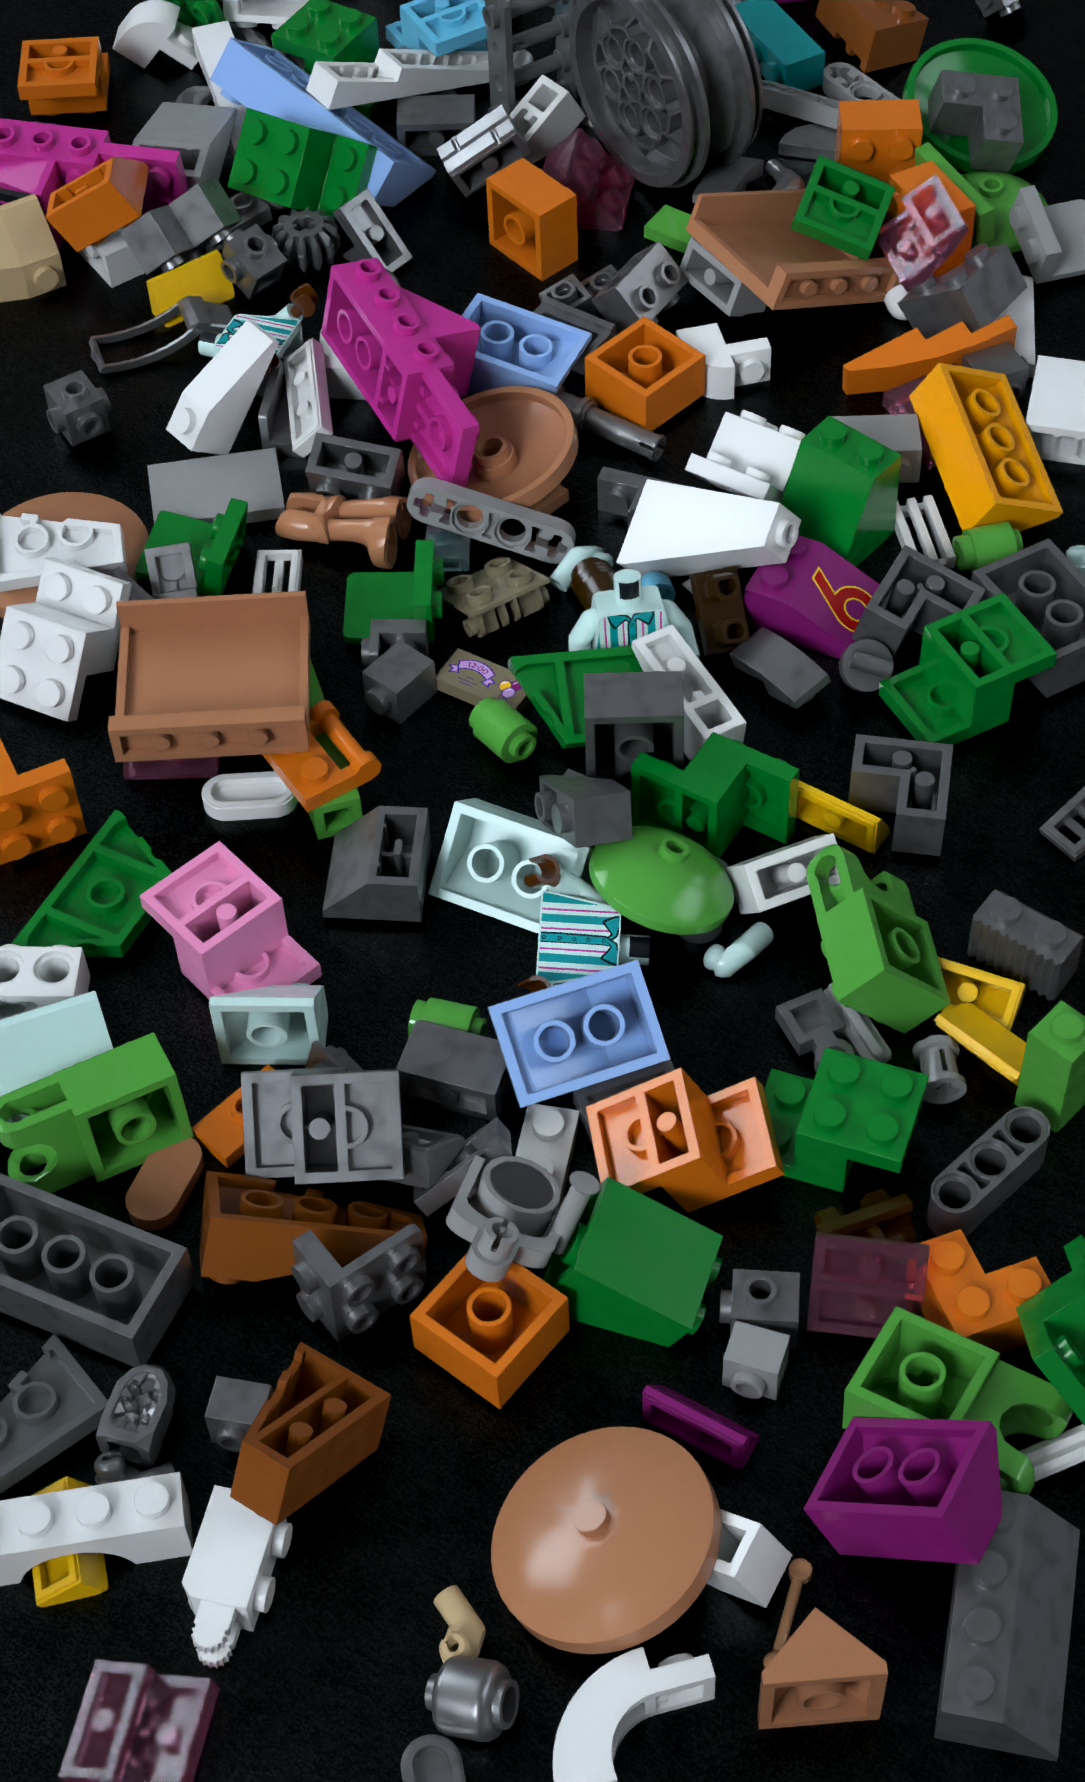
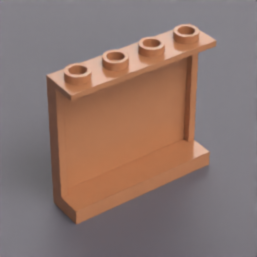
M805 189L698 194L686 231L772 310L884 302L885 295L892 288L901 284L908 264L898 256L868 258L866 261L791 230L790 225Z
M306 591L116 601V609L121 626L115 716H109L108 734L116 763L310 752V617Z

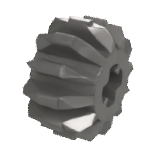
M309 207L300 212L292 209L290 216H279L278 224L272 226L273 233L271 236L276 241L279 251L287 259L286 266L288 270L301 268L303 273H305L308 269L314 268L320 271L322 264H333L334 256L339 254L340 236L334 217L326 216L323 209L315 212L310 211Z

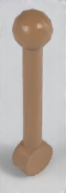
M803 1558L794 1559L789 1565L788 1576L791 1580V1585L773 1649L763 1659L764 1668L787 1642L802 1586L811 1579L812 1566Z

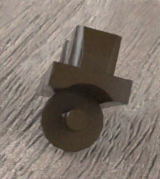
M737 565L689 574L696 611H693L694 619L698 620L704 656L733 651L750 637Z
M881 1188L864 1195L860 1201V1210L844 1215L840 1209L831 1206L815 1213L814 1222L821 1267L828 1276L867 1261L871 1262L878 1273L887 1272L893 1267L892 1252L917 1244L911 1220L913 1202L906 1193L892 1198Z

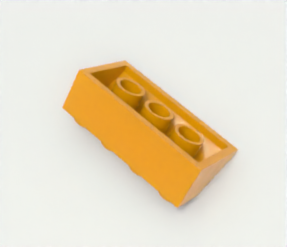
M938 363L909 395L915 413L918 415V422L962 531L1008 521L1012 528H1017L1021 532L1058 518L1063 513V510L1006 375Z

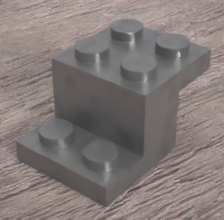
M348 1066L245 1071L241 1073L246 1175L264 1178L295 1177V1184L404 1179L399 1069L348 1071Z

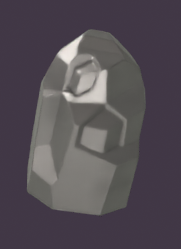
M143 1364L130 1369L116 1382L101 1416L95 1436L101 1452H120L123 1455L125 1464L141 1469L154 1465L161 1452L162 1442L173 1416L172 1408L175 1400L174 1384L163 1367Z

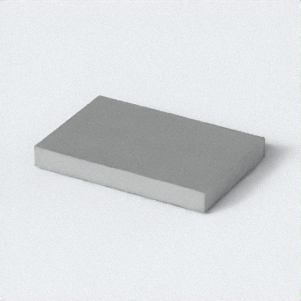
M276 448L147 465L154 523L161 510L214 523L217 513L225 514L231 497L248 502L246 524L275 520L285 511Z

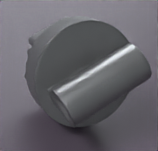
M872 639L859 640L850 644L843 651L838 663L840 675L844 683L851 689L859 692L878 690L879 682L885 679L888 680L892 676L894 666L892 655L887 647L879 641Z

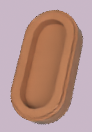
M190 1137L147 1156L125 1197L129 1218L138 1228L148 1231L166 1228L177 1219L204 1168L202 1150L195 1139Z

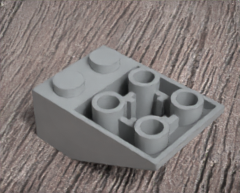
M163 102L134 138L132 145L180 151L189 189L197 183L217 178L219 181L238 110L232 107Z

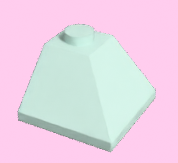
M306 983L270 985L212 996L209 999V1009L222 1064L306 1065L312 1042L317 1041L325 1048L328 1009L325 990L322 985H309Z

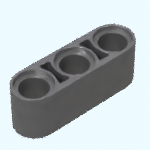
M1027 1106L1016 1107L1010 1110L935 1178L931 1185L926 1216L928 1228L934 1235L941 1236L961 1229L966 1237L1039 1170L1044 1162L1051 1128L1048 1118L1041 1111ZM1016 1139H1025L1031 1143L1020 1142ZM980 1171H991L997 1175H985ZM954 1203L962 1208H949L944 1204Z

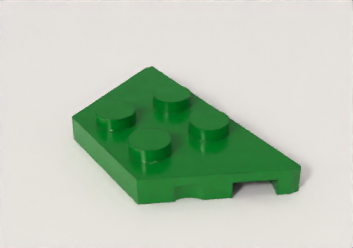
M632 646L512 656L508 660V669L563 749L585 747L584 673L643 672Z
M115 810L11 944L27 947H52L54 945L82 947L85 958L124 957L153 918L142 908L139 895L169 876L172 872L162 860L153 856L151 847L143 837H137L132 831L124 814Z

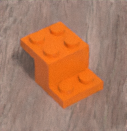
M99 36L22 41L17 88L20 100H28L31 115L55 116L63 113L82 112L91 114L97 111H107L110 61L108 53H102Z
M0 738V865L22 859L29 854L58 843L67 842L74 837L87 833L72 774L65 759L54 761L18 775Z
M680 1067L586 1106L600 1184L607 1177H610L641 1194L661 1186L687 1213H690L785 1175L764 1087L756 1077L707 1096Z

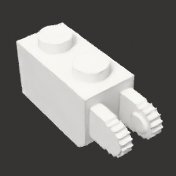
M214 1485L182 1580L189 1605L196 1616L194 1620L195 1627L192 1628L193 1634H191L194 1646L197 1647L196 1651L199 1660L203 1662L204 1666L208 1665L210 1669L211 1667H216L217 1669L218 1666H224L225 1662H229V1657L233 1656L231 1650L235 1649L241 1629L253 1632L259 1612L267 1613L269 1611L276 1583L275 1578L271 1577L277 1557L283 1559L286 1557L293 1531L292 1523H288L287 1519L276 1526L231 1498V1488Z

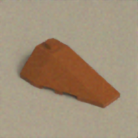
M206 1171L199 1248L201 1277H210L212 1280L222 1284H236L241 1280L257 1282L293 1275L291 1267L296 1262L292 1241L310 1229L339 1265L349 1264L409 1224H416L423 1232L424 1249H426L428 1237L422 1215L365 1201H354L348 1207H343L325 1198V1192L308 1188L305 1191V1195L298 1196L277 1191V1180L260 1176Z

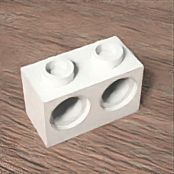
M7 944L0 946L1 1018L11 1017L88 993L91 976L83 948L67 945L27 947Z

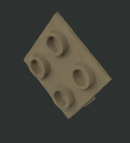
M499 557L487 562L484 566L485 568L478 572L451 578L446 582L445 587L437 590L442 591L444 603L468 616V619L463 621V627L469 637L477 635L479 638H482L500 629L499 624L502 627L509 625V617L513 621H518L521 617L543 609L544 603L550 600L548 591L544 586L550 583V578L510 557Z

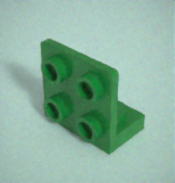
M231 497L225 514L217 513L214 523L161 510L135 567V577L150 582L145 549L190 542L199 595H222L245 539L248 502Z

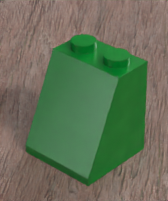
M831 416L824 419L801 439L781 500V504L801 519L798 535L825 544L857 567L894 533L902 455Z
M607 1177L600 1184L599 1192L591 1195L564 1253L560 1255L553 1253L543 1280L568 1297L569 1319L670 1347L687 1333L693 1335L704 1318L706 1305L701 1303L705 1289L712 1285L721 1268L722 1259L717 1257V1253L723 1236L630 1187Z

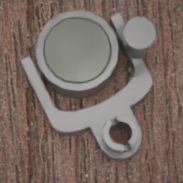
M475 1155L446 1218L447 1226L454 1233L471 1242L465 1257V1264L472 1275L487 1282H498L505 1278L512 1262L531 1268H544L547 1266L553 1253L563 1254L591 1195L598 1193L601 1185L599 1181L590 1173L584 1171L572 1172L569 1176L571 1187L567 1195H565L558 1212L555 1213L560 1202L561 1191L556 1179L545 1168L531 1160L518 1156H501L492 1159L485 1166L481 1177L478 1178L485 1158ZM474 1187L475 1190H474V1192H473V1195H472V1197H471L470 1204H469V1203H468V1197H469V1195H470V1193H471V1191H472V1188ZM551 1222L552 1225L549 1229L547 1236L542 1238Z

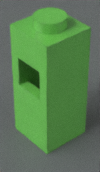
M1062 1000L1028 1033L1014 1102L1018 1107H1033L1041 1111L1049 1120L1050 1130L1055 1133L1085 1105V1016Z

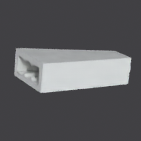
M647 479L616 563L625 569L639 571L641 577L650 571H659L667 577H675L736 565L737 569L786 563L790 550L797 541L801 519L778 502Z

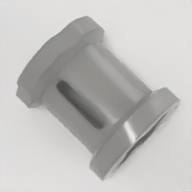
M932 1035L918 1041L913 1047V1059L920 1064L921 1073L929 1075L923 1099L928 1103H950L961 1098L967 1091L966 1080L959 1074L956 1061L960 1052L959 1044L951 1036Z

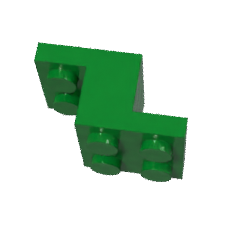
M309 0L271 34L273 48L304 59L305 71L309 75L312 73L315 61L374 63L379 50L377 18L329 0ZM391 100L352 107L369 120H372Z
M247 108L227 187L293 209L304 211L309 207L312 212L323 209L326 216L334 217L337 220L333 212L367 189L377 146L314 126Z
M818 155L790 229L867 261L891 202L895 187L880 179Z
M1001 593L924 626L919 665L898 673L888 680L880 681L878 694L916 741L955 745L1008 722L1015 683L1055 666L1057 652L1004 593Z
M715 732L711 733L685 770L675 767L666 760L656 759L640 752L631 764L632 827L651 826L677 832L699 843L718 858L723 855L743 825L786 844L795 832L800 769L780 758H773L746 746L738 740L729 739Z
M827 1047L824 1049L814 1080L771 1069L764 1092L785 1175L783 1176L843 1193L853 1161L900 1174L927 1089L929 1075Z
M1081 1234L1063 1246L1072 1271L1016 1307L1032 1360L1085 1425V1238Z

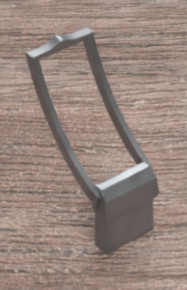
M186 296L165 312L140 325L110 334L91 336L89 340L92 351L91 358L97 364L101 374L137 368L174 353L195 339L204 330L222 334L233 316L228 305L203 301L201 296ZM181 312L188 331L178 339L156 351L134 359L110 364L104 363L98 345L113 343L146 333L161 326Z

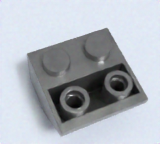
M378 806L335 834L322 910L323 917L421 922L432 846L428 808Z

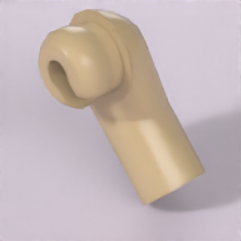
M457 1585L449 1586L441 1591L433 1601L449 1626L444 1640L441 1639L439 1644L441 1659L444 1663L453 1656L478 1658L486 1635V1628Z

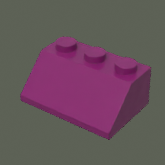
M852 1417L803 1510L841 1555L979 1565L1002 1518L996 1428L991 1421Z

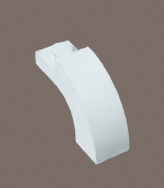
M640 1647L626 1652L600 1667L577 1690L562 1716L553 1750L554 1782H617L613 1765L614 1757L620 1742L635 1725L654 1715L715 1699L716 1676L709 1654L694 1658L688 1653L673 1655L661 1661L657 1668L650 1669L644 1648Z

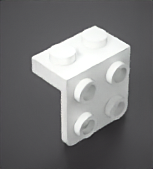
M309 0L219 1L223 2V13L226 21L236 22L237 27L253 28L258 26V23L272 24L273 29H278Z

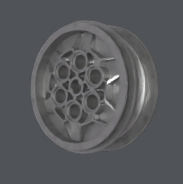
M577 0L572 10L569 24V53L573 76L582 104L593 128L606 149L625 171L638 181L651 187L679 188L695 180L705 165L713 166L716 162L727 165L742 156L747 147L753 142L760 127L763 111V89L760 68L753 43L741 15L732 0Z

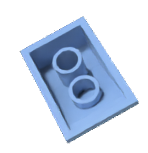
M477 293L461 315L477 323L481 328L468 392L476 394L499 387L527 386L542 389L549 393H557L591 341L592 333Z
M638 959L488 1007L520 1108L670 1060Z

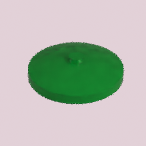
M959 38L939 43L928 49L918 58L905 83L903 99H919L923 127L921 145L929 142L955 169L967 173L986 171L970 169L968 136L930 132L928 98L941 70L1018 78L1024 143L1008 174L1025 169L1043 154L1056 129L1058 117L1057 104L1048 81L1027 58L1007 46L977 38Z

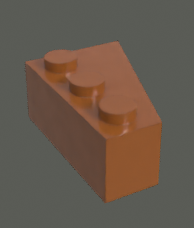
M819 0L815 15L834 38L842 37L846 42L845 51L849 56H855L856 54L861 60L859 68L864 73L916 61L929 20L928 17L916 10L914 4L904 0Z
M300 1342L295 1350L291 1365L287 1371L284 1370L282 1372L275 1392L270 1400L266 1399L242 1440L230 1497L277 1526L378 1450L391 1394Z

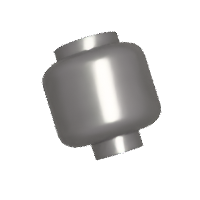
M471 1656L450 1657L444 1662L438 1673H433L430 1676L425 1689V1706L428 1710L432 1711L436 1728L441 1733L450 1737L490 1742L499 1737L503 1730H507L513 1725L519 1708L520 1694L517 1681L511 1679L507 1667L496 1660Z

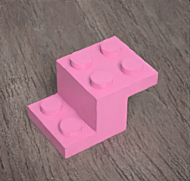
M220 841L139 895L142 908L173 937L181 973L208 999L212 996L270 985H292L294 983L310 985L322 976L320 963L288 935L282 898Z

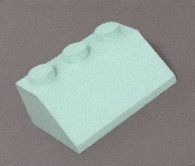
M477 798L458 800L454 802L428 894L539 934L541 891L549 890L546 885L532 888L525 884V876L531 874L541 876L542 873L540 867L535 863H531L529 858L543 854L551 855L558 861L560 869L583 879L594 887L589 874V860L595 845L575 848L542 824L540 820Z
M96 991L0 1020V1097L73 1066L78 1062L113 1049ZM14 1115L7 1122H19L28 1116Z

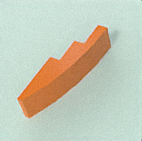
M1006 315L971 333L964 322L961 321L928 339H925L918 328H915L844 364L842 389L846 395L891 391L919 385L938 363L961 366L963 355L1007 341L1014 348L1017 326L1010 316Z

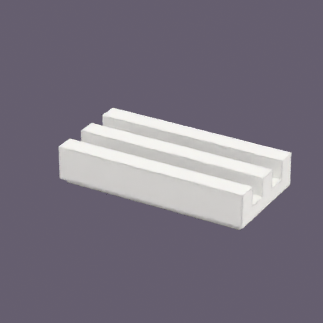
M924 496L922 503H917L915 497L906 499V505L900 506L897 500L894 529L901 548L907 545L917 551L905 518L911 517L924 555L948 569L955 568L956 555L933 496ZM922 515L926 517L941 559H938Z
M257 550L252 594L265 592L268 561H275L272 592H282L285 561H291L288 592L300 591L303 566L302 550Z

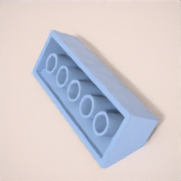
M234 38L229 39L210 78L211 81L222 88L220 94L232 103L242 104L246 108L314 126L377 146L367 188L378 205L394 208L433 177L436 170L352 106L332 110L324 107L306 91L311 75L278 50Z

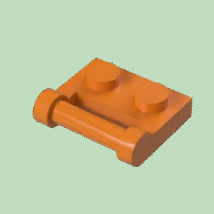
M328 700L320 701L310 709V752L262 754L307 813L371 781L381 770L380 761L372 752L364 751L341 723L338 710ZM325 732L349 761L350 765L340 770L314 737Z

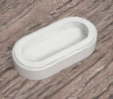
M275 771L217 775L205 783L201 793L206 813L220 821L279 818L292 812L298 803L296 797Z

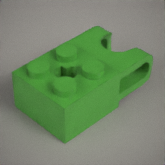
M837 844L829 845L817 853L807 866V881L822 938L821 949L827 958L833 981L831 989L838 1002L904 1034L951 1004L928 922L916 916L906 883L886 871L881 872L870 880L865 874L858 857ZM836 864L841 883L832 886L829 883V875L831 869Z
M154 1032L85 1061L78 1062L73 1066L0 1097V1143L5 1147L15 1149L11 1152L8 1159L9 1177L48 1193H54L91 1176H94L97 1183L143 1164L149 1154L190 1137L195 1139L176 1073ZM14 1115L28 1116L19 1122H7ZM47 1164L39 1174L33 1176L26 1175L30 1169Z
M896 1306L845 1389L842 1428L846 1429L852 1417L991 1421L997 1431L1001 1490L1029 1495L1035 1485L1034 1467L1029 1457L1018 1451L1004 1439L1007 1436L1019 1433L1046 1440L1056 1438L1066 1428L1073 1415V1410L1051 1383L999 1360V1352Z

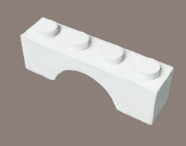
M180 1472L0 1501V1586L18 1584L24 1575L36 1565L65 1555L106 1553L121 1556L135 1564L189 1556L193 1550L190 1504Z

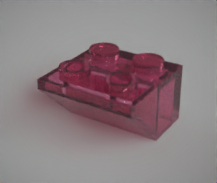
M579 127L547 152L543 171L577 195V228L618 232L624 225L635 177L631 175L625 165L618 163L609 155L595 138L590 137Z

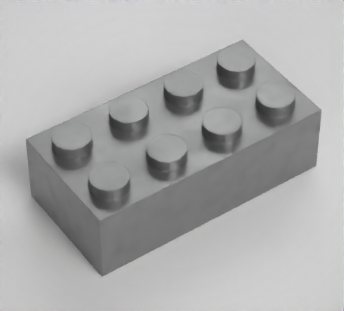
M0 1173V1312L53 1334L55 1333L60 1337L130 1366L137 1367L146 1364L196 1281L188 1249Z

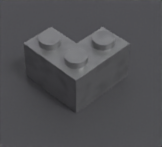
M941 70L928 98L930 132L968 136L970 169L1008 173L1024 143L1018 78Z
M214 178L197 183L169 205L146 212L120 233L145 274L148 275L160 270L165 273L203 256L202 249L209 244L213 248L222 244L232 233L230 229L243 220L218 179Z
M1006 243L988 247L987 244L978 245L964 255L965 261L959 267L948 271L944 275L934 277L933 273H929L916 279L910 285L912 290L899 301L912 328H918L923 337L928 339L961 321L964 322L971 333L992 323L1027 288V284Z
M904 545L867 604L851 639L855 641L864 639L879 641L887 647L893 658L910 630L923 636L924 626L979 603L986 589Z
M856 734L848 803L862 810L896 813L891 851L941 856L953 745Z

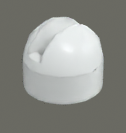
M910 283L895 286L884 298L888 311L898 320H908L899 301L912 290Z

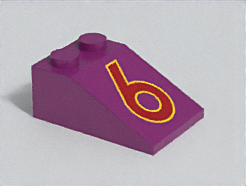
M798 535L786 563L758 566L744 589V609L748 629L757 632L760 628L764 627L784 638L789 643L840 659L843 651L850 644L856 642L851 637L867 604L880 584L825 544Z

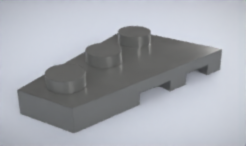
M55 1333L41 1347L44 1355L28 1373L21 1370L8 1384L10 1393L0 1403V1494L96 1430L108 1400Z

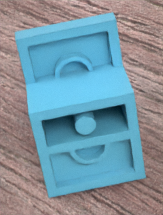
M414 0L400 5L401 20L385 26L386 39L396 49L405 45L408 49L430 50L436 57L448 55L454 51H487V29L482 15L485 1Z

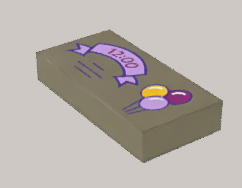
M459 648L436 675L437 690L474 706L485 698L493 697L496 700H505L519 713H522L530 702V699L509 669Z

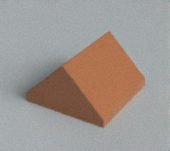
M815 1607L761 1672L757 1715L759 1730L880 1719L888 1678L887 1662Z

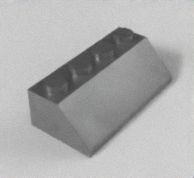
M1001 1490L1002 1518L979 1565L956 1563L934 1738L1057 1762L1080 1530L1031 1496Z

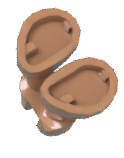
M313 492L291 493L286 503V510L282 512L276 522L275 531L282 538L297 541L318 542L329 545L330 541L356 542L367 547L374 566L382 569H392L397 558L398 539L405 540L411 528L412 515L407 508L408 498L391 495L382 498L347 500L343 495L324 496Z

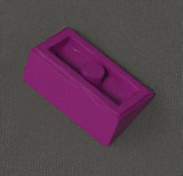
M646 1385L642 1392V1411L645 1421L736 1469H743L759 1442V1435L664 1385Z

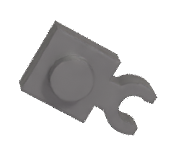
M822 988L776 1006L775 1019L797 1054L800 1056L810 1051H813L815 1054L814 1068L816 1073L825 1047L855 1055L853 1047L842 1039L845 1037L846 1026Z

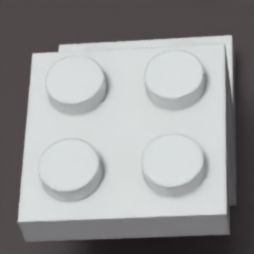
M742 410L740 417L725 412L707 457L703 458L691 453L685 470L707 483L733 494L781 503L801 439L805 437V434L785 425H781L779 429L777 426L766 422L767 419L746 410Z
M55 557L44 558L36 602L6 606L0 636V698L66 722L77 720L86 676L114 671L121 629L116 601H129L132 583Z

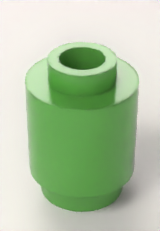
M1008 521L965 529L962 535L954 536L952 541V547L956 555L955 563L961 572L969 570L972 573V571L1023 550L1021 534L1017 528H1012Z
M488 697L480 701L472 710L469 717V725L473 728L474 736L504 762L514 763L524 760L534 751L538 734L536 726L505 700H496L493 697Z
M430 997L428 1001L418 999L410 1015L408 1038L415 1022L418 1020L486 1036L487 1019L480 1018V1008L434 997Z

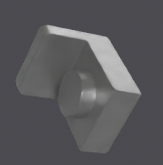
M371 619L370 638H362L361 641L362 666H370L399 640L429 658L426 619Z

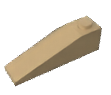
M32 194L0 205V303L30 299L66 286L60 252L36 195Z

